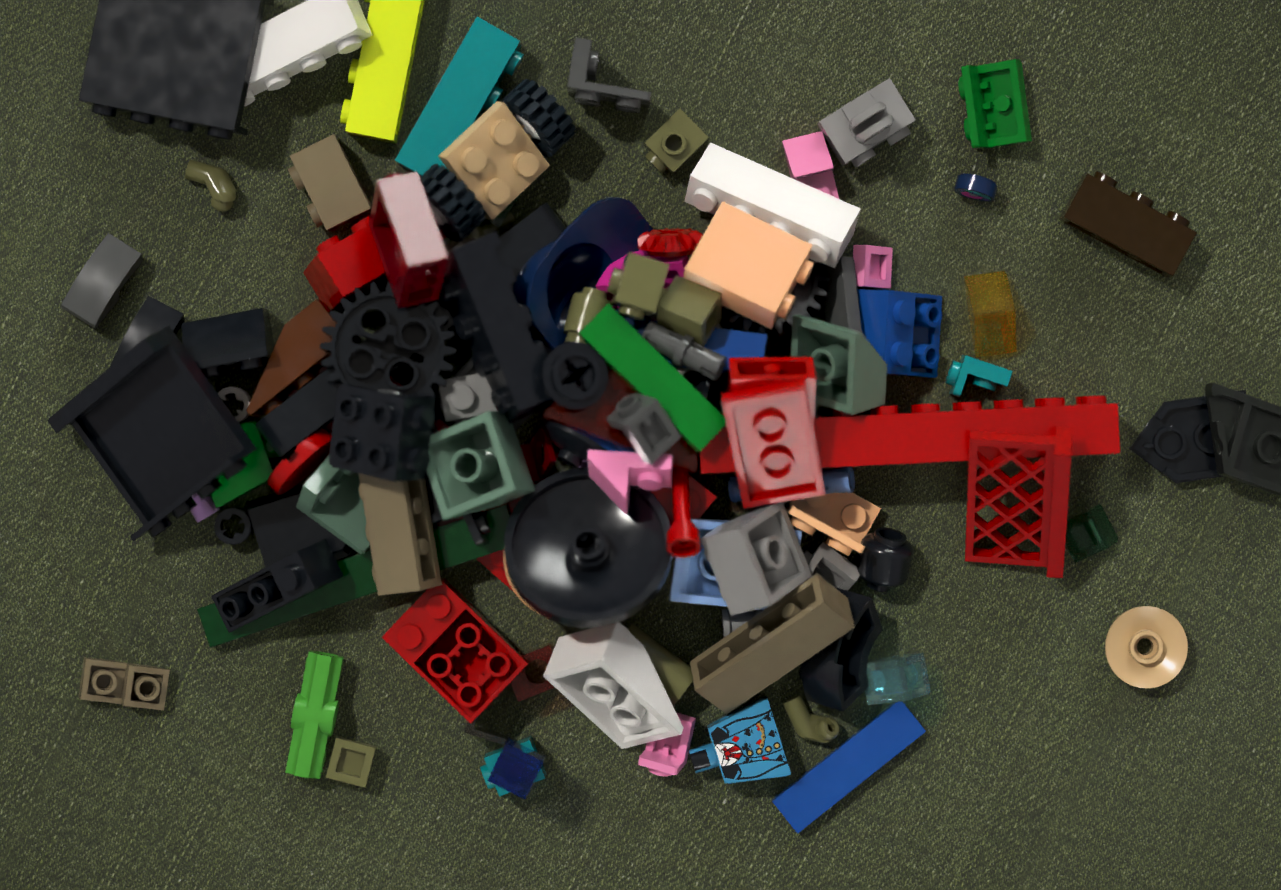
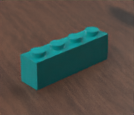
M477 16L395 161L413 173L418 172L419 176H422L434 164L446 167L438 156L483 114L485 109L488 110L496 101H499L504 91L498 87L506 73L511 76L515 73L523 59L524 54L519 52L522 46L521 42Z

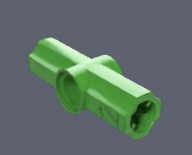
M310 650L308 652L301 693L297 694L291 719V729L294 730L285 773L303 778H321L327 754L329 736L332 737L338 713L339 700H336L343 667V656L322 651Z

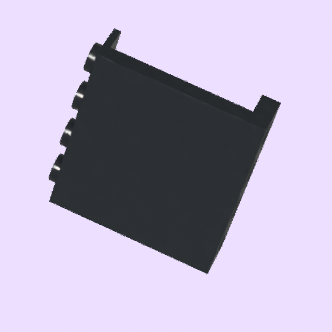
M99 0L79 101L92 105L91 113L116 118L117 111L131 113L129 120L154 125L155 118L168 120V128L193 133L194 126L208 128V136L232 140L233 133L247 136L248 130L240 127L264 8L265 5L274 6L275 0Z
M170 326L144 338L47 420L56 433L71 425L74 427L144 526L130 536L133 541L146 533H149L154 538L172 525L169 517L174 515L176 519H179L196 507L197 504L194 498L197 495L203 500L222 486L218 479L224 475L229 480L245 469L248 465L244 459L257 449Z

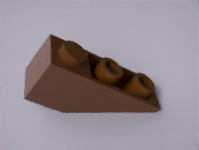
M316 299L284 325L246 410L250 416L260 418L264 415L265 417L284 402L283 398L293 390L299 391L316 378L315 373L322 368L321 361L331 357L330 352L320 349L321 343L331 342L332 337L326 335L322 329L327 326L335 327L337 323L330 317L329 313L331 310L321 300Z

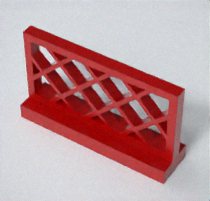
M1056 426V436L970 431L965 561L1047 567L1046 577L1063 578L1073 439L1072 427ZM978 446L996 447L1002 454L990 461L978 451ZM1027 449L1046 450V456L1033 464L1021 453ZM1010 460L1023 469L1011 478L999 469ZM990 474L1000 485L988 492L978 481ZM1032 477L1043 487L1030 495L1020 484ZM1009 491L1021 500L1011 508H1008L998 500V498ZM987 505L999 514L989 522L976 513ZM1029 508L1041 517L1030 525L1018 516ZM1007 522L1019 530V532L1008 539L996 530ZM986 535L998 544L992 549L974 548V543ZM1026 539H1030L1040 548V552L1022 551L1016 545Z

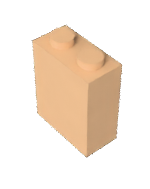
M722 201L686 265L683 278L721 293L722 306L772 330L778 317L786 319L796 299V296L791 294L796 284L804 285L813 269L814 262L809 260L812 244Z

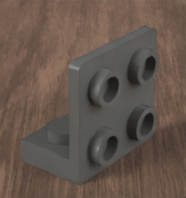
M575 37L567 85L568 95L575 96V103L599 107L600 100L615 102L616 110L629 113H640L641 107L649 108L651 92L587 82V79L594 81L596 79L599 52L592 51V40Z

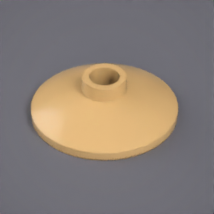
M1139 606L1125 611L1112 623L1105 640V654L1110 668L1122 681L1138 688H1156L1167 684L1179 674L1187 658L1188 641L1182 625L1172 614L1153 606ZM1146 638L1151 642V649L1148 653L1141 654L1137 650V644L1141 639Z

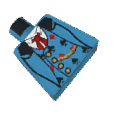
M767 696L761 697L708 724L707 728L712 743L689 750L695 773L719 766L725 784L791 775Z

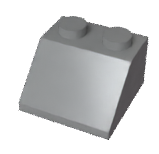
M783 502L762 506L727 521L700 538L704 547L705 557L712 567L719 585L720 594L726 602L730 615L771 606L812 576Z

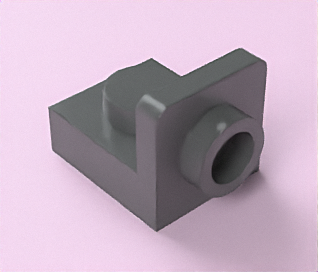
M633 393L624 397L617 403L616 410L606 418L611 427L623 430L642 461L653 464L681 438V435L658 400L642 394Z

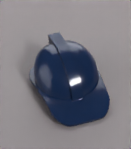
M609 197L593 203L563 231L557 240L538 250L522 267L513 286L514 296L517 303H521L523 306L527 305L532 316L533 333L530 335L533 341L540 340L544 346L550 347L552 350L564 344L567 335L563 333L573 293H582L584 287L596 289V284L601 275L611 263L627 255L629 252L639 250L637 248L639 235L643 232L651 231L652 227L631 201L620 197Z

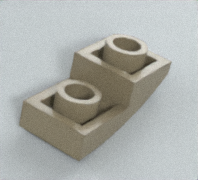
M84 657L78 698L80 700L122 704L127 707L164 710L170 670L148 665Z

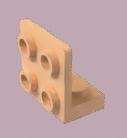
M829 493L823 496L790 501L786 508L787 513L792 515L790 521L793 526L811 536L818 529L828 535L825 541L827 545L847 556L851 554L852 550L862 554L865 546L861 544V541L867 535L881 510L880 507L854 493Z

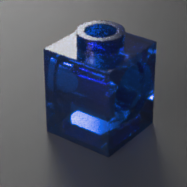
M508 738L489 775L488 781L526 799L544 763L545 756Z

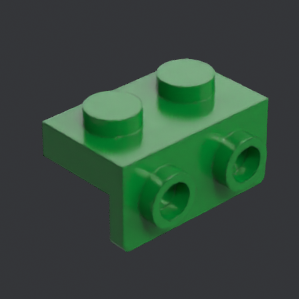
M1021 59L978 66H962V76L959 78L958 87L961 98L966 102L967 117L964 119V132L967 140L971 142L972 148L989 149L1032 142Z

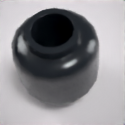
M886 527L877 528L873 533L865 535L861 541L865 548L862 554L858 553L856 566L860 577L867 581V587L875 591L887 592L891 587L903 585L908 578L914 555L913 547L907 541L906 535L898 530Z

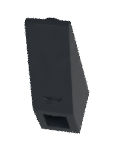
M324 539L292 553L215 593L211 597L230 633L334 582L344 575L327 540Z

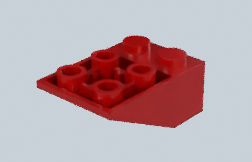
M441 577L442 585L427 589L381 638L471 724L528 663L453 585Z

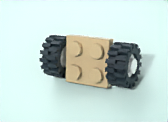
M529 79L523 80L500 102L496 101L438 156L446 167L434 164L420 176L438 230L441 229L446 237H451L455 242H462L485 219L493 220L550 166L544 156L551 157L576 133L575 125L572 124V118L564 113L567 110L563 105H558L557 99L553 95H548L547 89L542 85L539 87L537 82L533 80L531 82Z

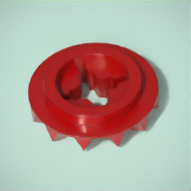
M652 229L639 235L637 248L646 251L647 255L654 257L691 255L694 253L703 234L692 229Z

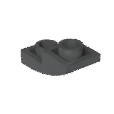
M108 233L75 279L61 304L62 309L96 329L120 299V289L143 262L142 254Z

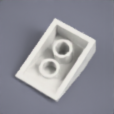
M617 622L558 638L543 677L621 749L682 734L684 727L644 645L625 626Z

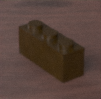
M1096 171L1094 176L1088 173L1083 175L1059 220L1166 278L1174 276L1197 233L1188 228L1190 221L1172 211H1168L1166 215L1152 208L1154 202L1138 192L1132 191L1130 196L1115 188L1118 182L1101 172Z

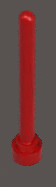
M681 437L671 446L674 523L671 524L670 529L666 533L667 552L670 555L678 558H688L699 553L701 544L700 532L695 527V524L691 522L687 442Z

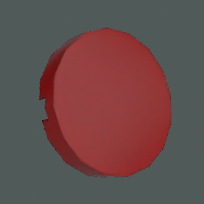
M321 428L312 433L296 446L295 453L289 459L282 460L272 471L268 478V485L278 496L288 492L304 480L329 455L332 432L329 429Z

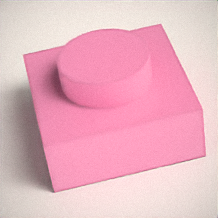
M853 245L857 287L891 289L893 248Z

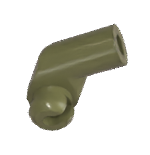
M190 159L185 179L207 186L212 197L211 205L215 210L221 212L230 210L233 207V201L237 197V190L228 172L223 168Z
M797 695L782 703L799 737L818 743H828L838 736L840 728L838 722L831 717L810 714L801 695Z

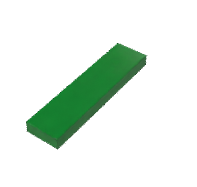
M609 303L577 334L586 344L593 347L603 357L605 363L636 393L657 399L681 437L697 453L726 425L725 417Z

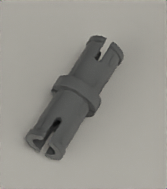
M651 321L647 325L642 335L654 349L672 359L673 365L680 368L684 365L713 381L719 378L725 367L726 356L694 342V337L688 334L682 336L655 321Z

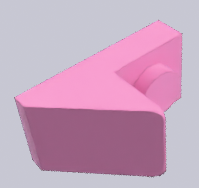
M820 131L783 140L782 144L790 177L839 199L832 171L834 166L823 132Z
M588 450L589 477L625 514H628L630 486H638L648 491L659 490L662 487L672 488V454H663L653 464L643 462L637 452Z

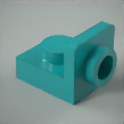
M962 355L960 362L952 361L945 384L951 385L949 394L960 397L968 375L974 376L973 385L995 392L997 384L1008 387L1013 371Z

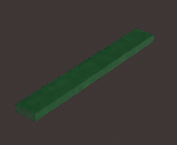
M508 504L483 512L491 529V532L486 534L489 544L483 547L476 546L464 519L434 528L439 569L443 570L504 549L505 530L511 515ZM371 550L366 551L364 554H357L337 561L344 575L343 577L230 633L215 603L198 608L197 611L210 648L377 592V586L372 576L373 561Z

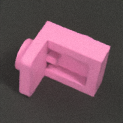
M677 713L684 727L682 734L646 743L645 750L639 756L638 765L647 767L649 772L658 776L668 777L677 775L687 763L696 722L695 717Z

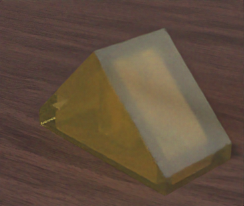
M1006 271L964 276L975 358L1016 352V311Z

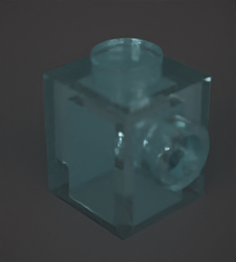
M924 653L889 656L870 661L867 664L866 673L869 687L865 690L868 705L902 702L931 693Z

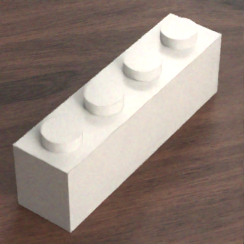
M307 0L262 23L244 107L255 101V95L265 90L274 91L288 85L291 82L290 77L302 71L308 73L322 68L326 64L325 59L337 53L347 54L362 46L361 41L372 36V32L358 0Z
M711 142L690 175L685 197L686 203L713 215L717 212L722 201L812 244L809 258L833 268L836 267L854 235L861 208Z

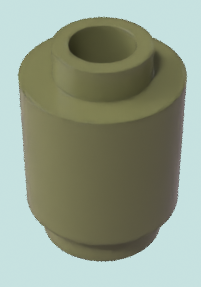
M584 287L582 293H573L563 333L567 335L565 343H585L577 334L608 303L611 305V301L606 299L608 295L606 292Z

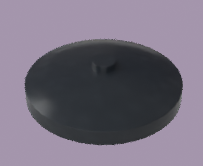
M588 467L561 471L545 478L534 486L535 492L527 494L519 500L510 515L505 530V562L514 588L521 598L539 614L569 626H606L633 616L647 606L661 590L672 563V555L667 552L666 533L670 529V523L664 508L651 491L641 489L638 486H630L628 514H625L589 477Z

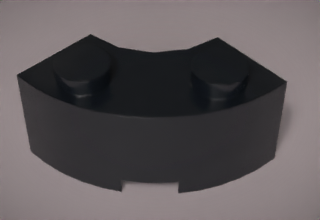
M836 588L849 600L855 627L813 655L810 659L804 661L800 666L799 676L803 683L806 700L844 712L869 687L866 673L868 656L874 641L883 629L871 597Z

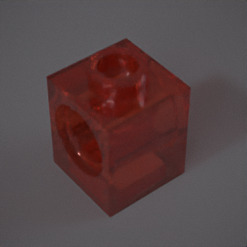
M550 642L520 655L527 663L540 659L548 664L553 653V647ZM527 666L511 682L518 702L555 688L548 680L540 682L532 680L527 674Z

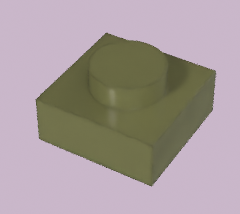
M337 736L326 778L366 788L377 746Z

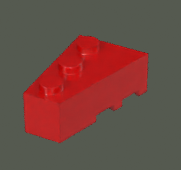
M370 216L350 228L353 234L341 241L335 235L316 247L318 254L303 272L318 298L331 311L340 308V299H348L355 295L354 289L358 288L364 293L370 289L372 282L376 283L387 276L368 224ZM440 229L439 232H440L442 241H444V240L446 239V236L443 234V231Z

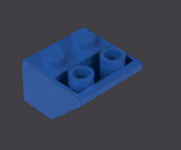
M857 289L862 334L886 362L887 375L937 378L940 358L942 296L893 290Z

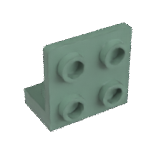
M328 456L303 485L296 508L359 554H364L370 547V543L365 533L366 517L363 501L359 495V474L332 467Z

